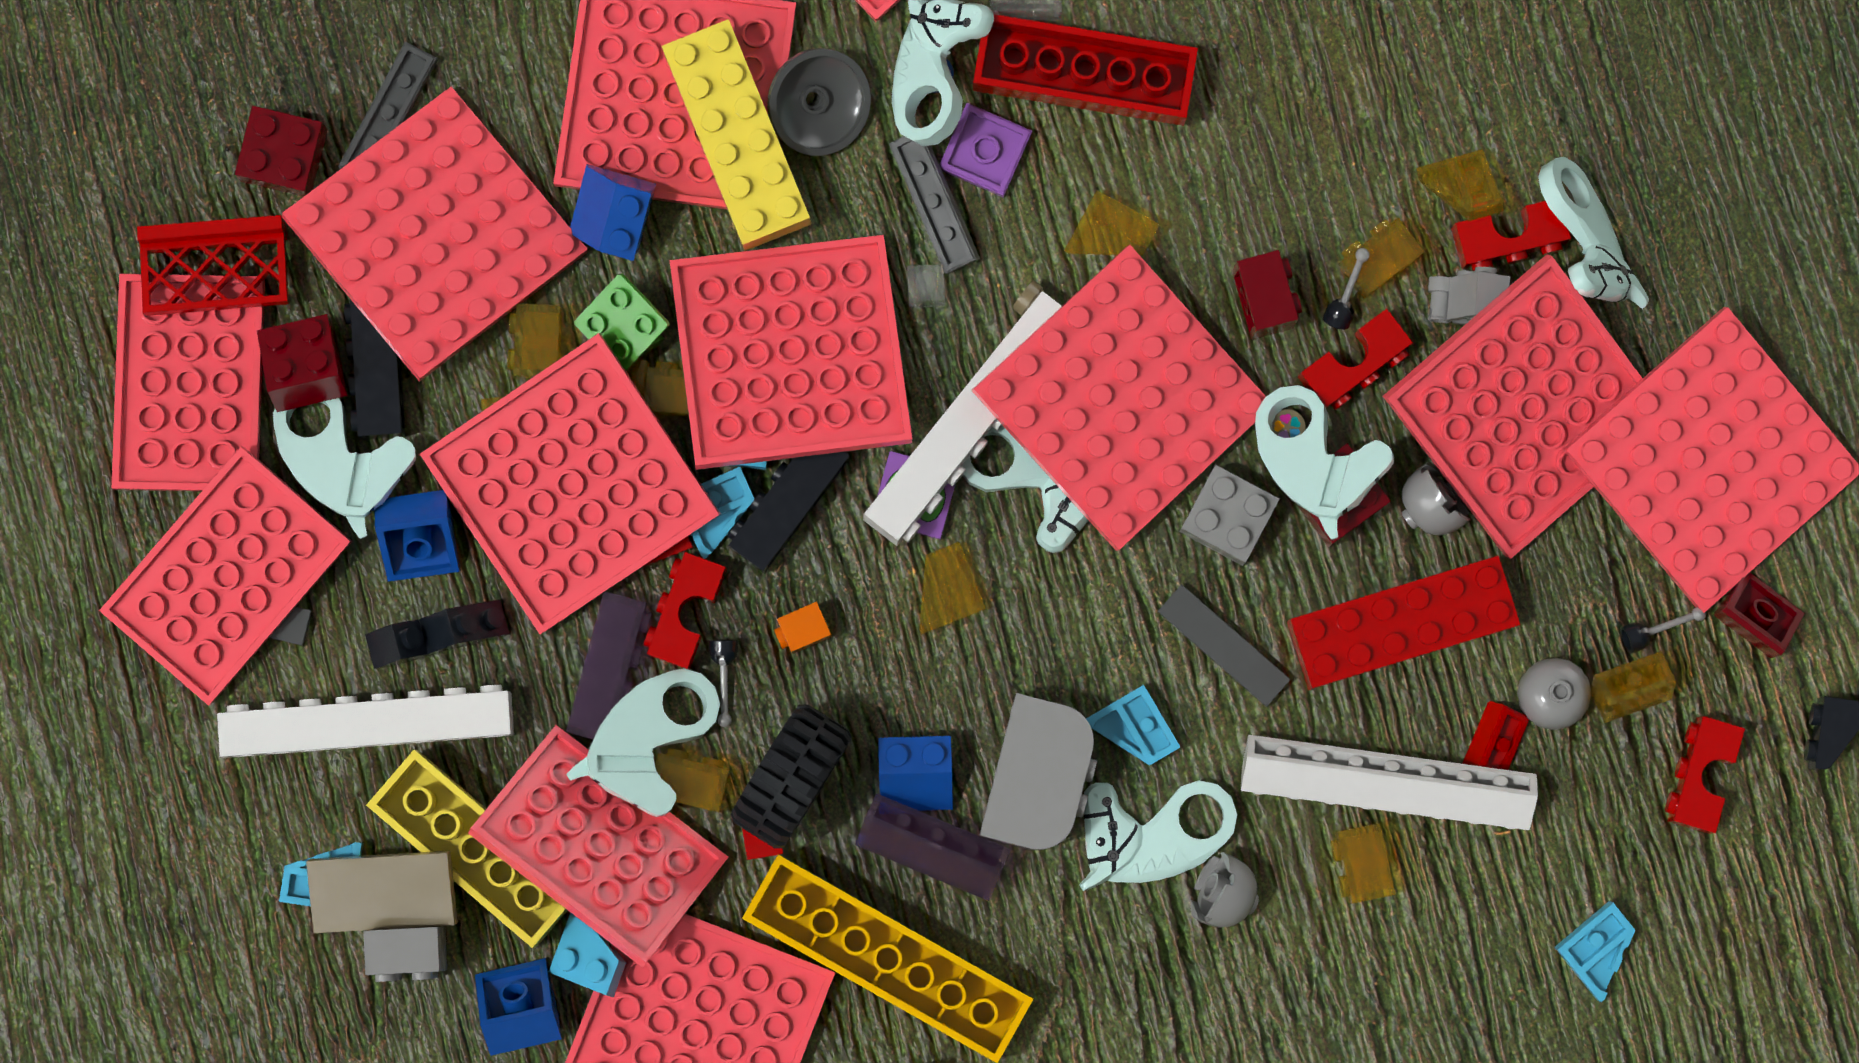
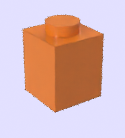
M817 602L777 618L780 627L774 629L781 648L789 647L792 654L832 637Z

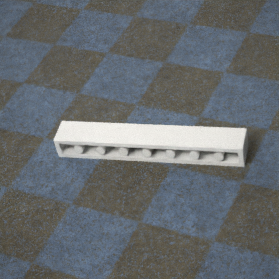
M1043 291L1039 294L866 510L863 516V520L896 546L903 539L909 542L921 527L917 523L925 511L930 515L934 512L944 498L940 495V492L948 483L953 487L966 471L962 467L963 463L970 455L976 458L985 448L988 441L984 437L993 427L998 431L1002 427L997 418L971 390L1061 307L1059 303Z
M502 685L480 686V693L466 694V688L464 687L444 689V696L431 697L429 690L410 691L406 699H394L393 693L371 695L372 701L358 702L357 696H343L335 698L336 704L321 705V699L299 700V707L285 708V702L263 703V710L249 711V704L227 706V712L217 713L220 757L232 758L514 736L511 692L502 691Z
M1248 735L1241 774V791L1252 792L1258 795L1268 794L1295 800L1319 801L1331 805L1340 804L1363 809L1392 811L1399 814L1428 816L1435 819L1464 821L1471 824L1501 826L1507 829L1530 830L1538 798L1537 774L1256 735Z

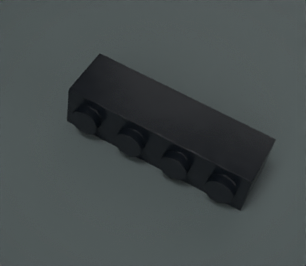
M350 299V303L344 304V315L346 324H351L352 338L346 340L348 360L354 361V374H349L348 377L350 395H356V410H351L352 431H358V437L362 440L394 438L396 436L406 437L401 359Z
M846 452L796 457L792 459L789 465L783 462L771 477V480L775 483L766 494L761 491L749 508L754 512L748 520L743 522L740 519L730 531L728 538L732 541L728 545L729 548L765 574L849 462L850 455Z

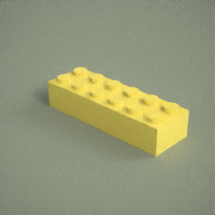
M729 19L662 45L665 58L744 251L811 225L810 216Z
M413 750L366 804L367 807L420 852L451 851L453 880L531 948H536L568 911L468 834L470 828L486 808L420 751Z

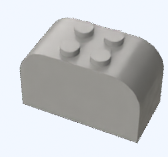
M1016 693L979 837L1029 850H1044L1059 844L1068 836L1076 816L1083 817L1088 799V795L1082 794L1084 782L1092 781L1097 760L1091 759L1094 745L1093 732L1089 722L1080 712L1069 706Z

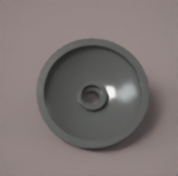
M828 48L809 49L790 58L776 73L768 93V116L775 133L788 147L811 156L829 155L848 146L862 131L870 111L871 94L864 72L849 56ZM814 92L815 98L812 103L808 104L806 101L807 95Z

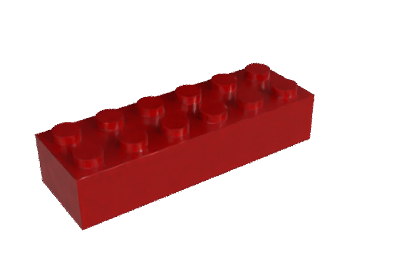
M994 14V22L987 36L980 38L973 91L1184 126L1188 113L1198 48Z
M1498 555L1288 620L1287 624L1309 691L1519 626L1520 621Z

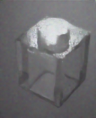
M943 264L907 266L909 308L945 306Z

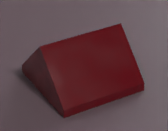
M1748 573L1732 588L1713 615L1768 657L1774 658L1781 656L1785 652L1805 613L1752 573Z

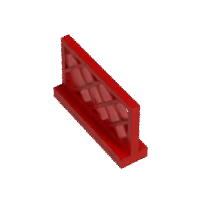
M281 215L137 227V240L140 244L142 311L144 316L289 304L285 241L287 240V230ZM277 244L278 255L268 265L254 255L262 245ZM244 246H252V247L248 250V249L245 248ZM237 247L244 255L230 268L218 257L226 248ZM208 249H216V250L212 253V252H211L210 250H208ZM191 250H201L208 256L196 271L182 261ZM165 253L173 260L158 274L150 267L149 254ZM249 259L264 269L251 284L237 274ZM213 262H216L228 272L215 287L201 277ZM179 264L191 276L177 290L165 278ZM277 265L279 275L273 271ZM150 274H151L153 277H155V279L151 282V284H150ZM270 274L279 282L280 295L264 296L256 288ZM234 277L246 289L238 298L228 299L220 291ZM198 280L210 292L202 301L192 302L184 294ZM161 283L174 293L165 304L151 305V293ZM251 293H253V294H254L255 296H257V297H248V296H249ZM215 296H217L220 300H212V299H213ZM179 299H181V300L183 301V303H176V302H177Z

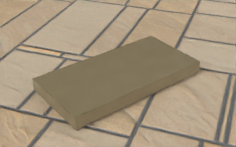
M451 851L318 858L306 861L313 933L451 926L458 923Z

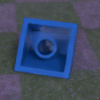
M587 164L570 226L572 235L597 251L634 261L641 244L656 183Z
M444 490L389 497L382 505L375 509V530L388 582L459 572L453 516L449 498Z
M951 736L878 738L880 812L953 810Z
M546 958L475 974L480 1026L490 1056L562 1039L559 1014Z

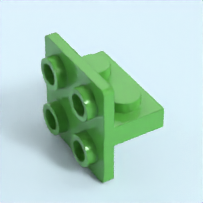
M624 274L617 275L574 321V325L588 339L601 333L625 371L642 354L655 349L665 339L661 334L670 326L669 321Z

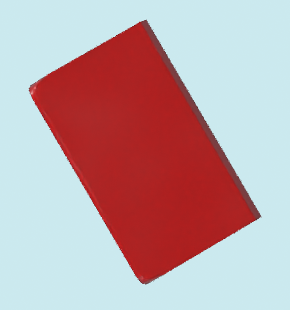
M1489 701L1462 764L1509 770L1529 722L1528 717L1506 705Z

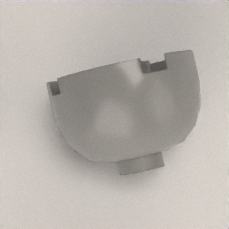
M1427 462L1407 479L1403 487L1402 501L1406 509L1402 511V516L1412 529H1416L1419 526L1428 534L1437 536L1450 534L1470 521V518L1467 517L1469 511L1449 482L1445 483L1437 478V476L1442 474L1439 469L1432 463Z
M1554 657L1540 660L1528 668L1519 681L1517 696L1520 709L1529 720L1540 728L1557 730L1568 728L1582 719L1589 708L1591 688L1589 679L1580 667L1569 660Z
M1224 852L1220 853L1221 858L1216 856L1210 858L1203 867L1194 886L1195 890H1201L1198 901L1191 900L1190 905L1191 914L1197 921L1218 928L1235 926L1244 920L1247 915H1251L1259 902L1254 873L1244 862Z

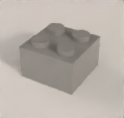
M1215 465L1179 532L1243 566L1266 526L1279 498Z
M446 927L364 931L365 975H375V982L402 980V973H412V980L438 978V971L447 970Z

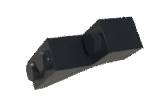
M499 599L448 608L421 619L390 624L365 634L373 667L378 669L400 665L427 655L508 635L509 630L501 600Z
M1858 679V684H1857V695H1858V696H1859V679ZM1824 696L1817 698V704L1813 703L1811 705L1809 724L1814 725L1812 739H1807L1804 750V760L1809 761V770L1817 771L1830 768L1859 731V701Z

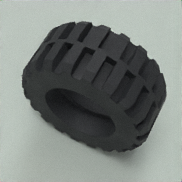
M799 704L774 740L730 814L733 822L773 848H784L850 743L852 736L849 730L810 705Z

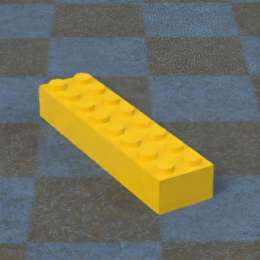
M777 855L742 917L743 920L996 1063L1002 1057L1033 1001V998L781 855Z

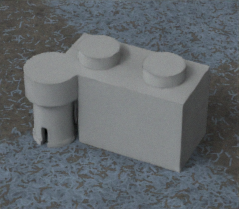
M1475 267V271H1458L1457 276L1429 277L1428 293H1431L1428 321L1435 323H1451L1452 321L1454 324L1465 325L1510 286V276L1498 275L1496 268Z

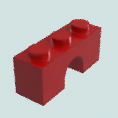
M1546 201L1526 205L1520 211L1524 227L1522 234L1516 238L1501 236L1493 226L1491 214L1457 222L1451 228L1461 268L1463 270L1472 267V271H1475V267L1493 268V262L1504 259L1507 260V264L1518 263L1529 259L1528 253L1540 250L1542 256L1563 251L1562 245H1565L1571 239L1569 230L1550 210Z
M1387 308L1354 334L1364 348L1365 355L1361 364L1354 367L1343 366L1336 361L1329 351L1298 375V379L1305 388L1314 391L1326 409L1332 406L1336 411L1352 399V396L1349 394L1351 390L1359 384L1363 389L1367 388L1381 377L1377 372L1387 363L1393 368L1409 356L1406 349L1413 342Z
M684 552L682 559H675L669 574V578L674 580L670 593H662L656 612L661 613L657 627L650 626L643 646L649 648L647 651L648 656L690 670L702 636L683 627L680 620L681 610L688 601L693 599H704L715 603L727 572L725 566Z
M1705 716L1696 717L1695 723H1689L1684 739L1685 743H1689L1686 757L1681 756L1675 770V777L1679 778L1676 792L1671 791L1669 793L1665 806V812L1669 813L1667 822L1708 834L1716 833L1725 798L1713 795L1705 789L1702 783V772L1711 761H1719L1725 764L1736 763L1745 728Z

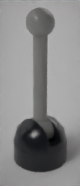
M1360 248L1356 251L1357 261L1342 299L1332 301L1325 310L1323 320L1333 328L1346 330L1352 323L1354 309L1348 301L1363 263L1370 258V252L1366 248Z
M1695 607L1692 613L1651 628H1647L1638 622L1622 626L1620 634L1623 644L1630 654L1636 653L1648 646L1651 635L1694 619L1702 621L1706 617V612L1703 613L1698 607Z
M710 640L709 652L711 659L720 665L721 714L718 716L717 721L721 727H728L732 722V718L728 714L727 666L734 662L737 657L738 640Z

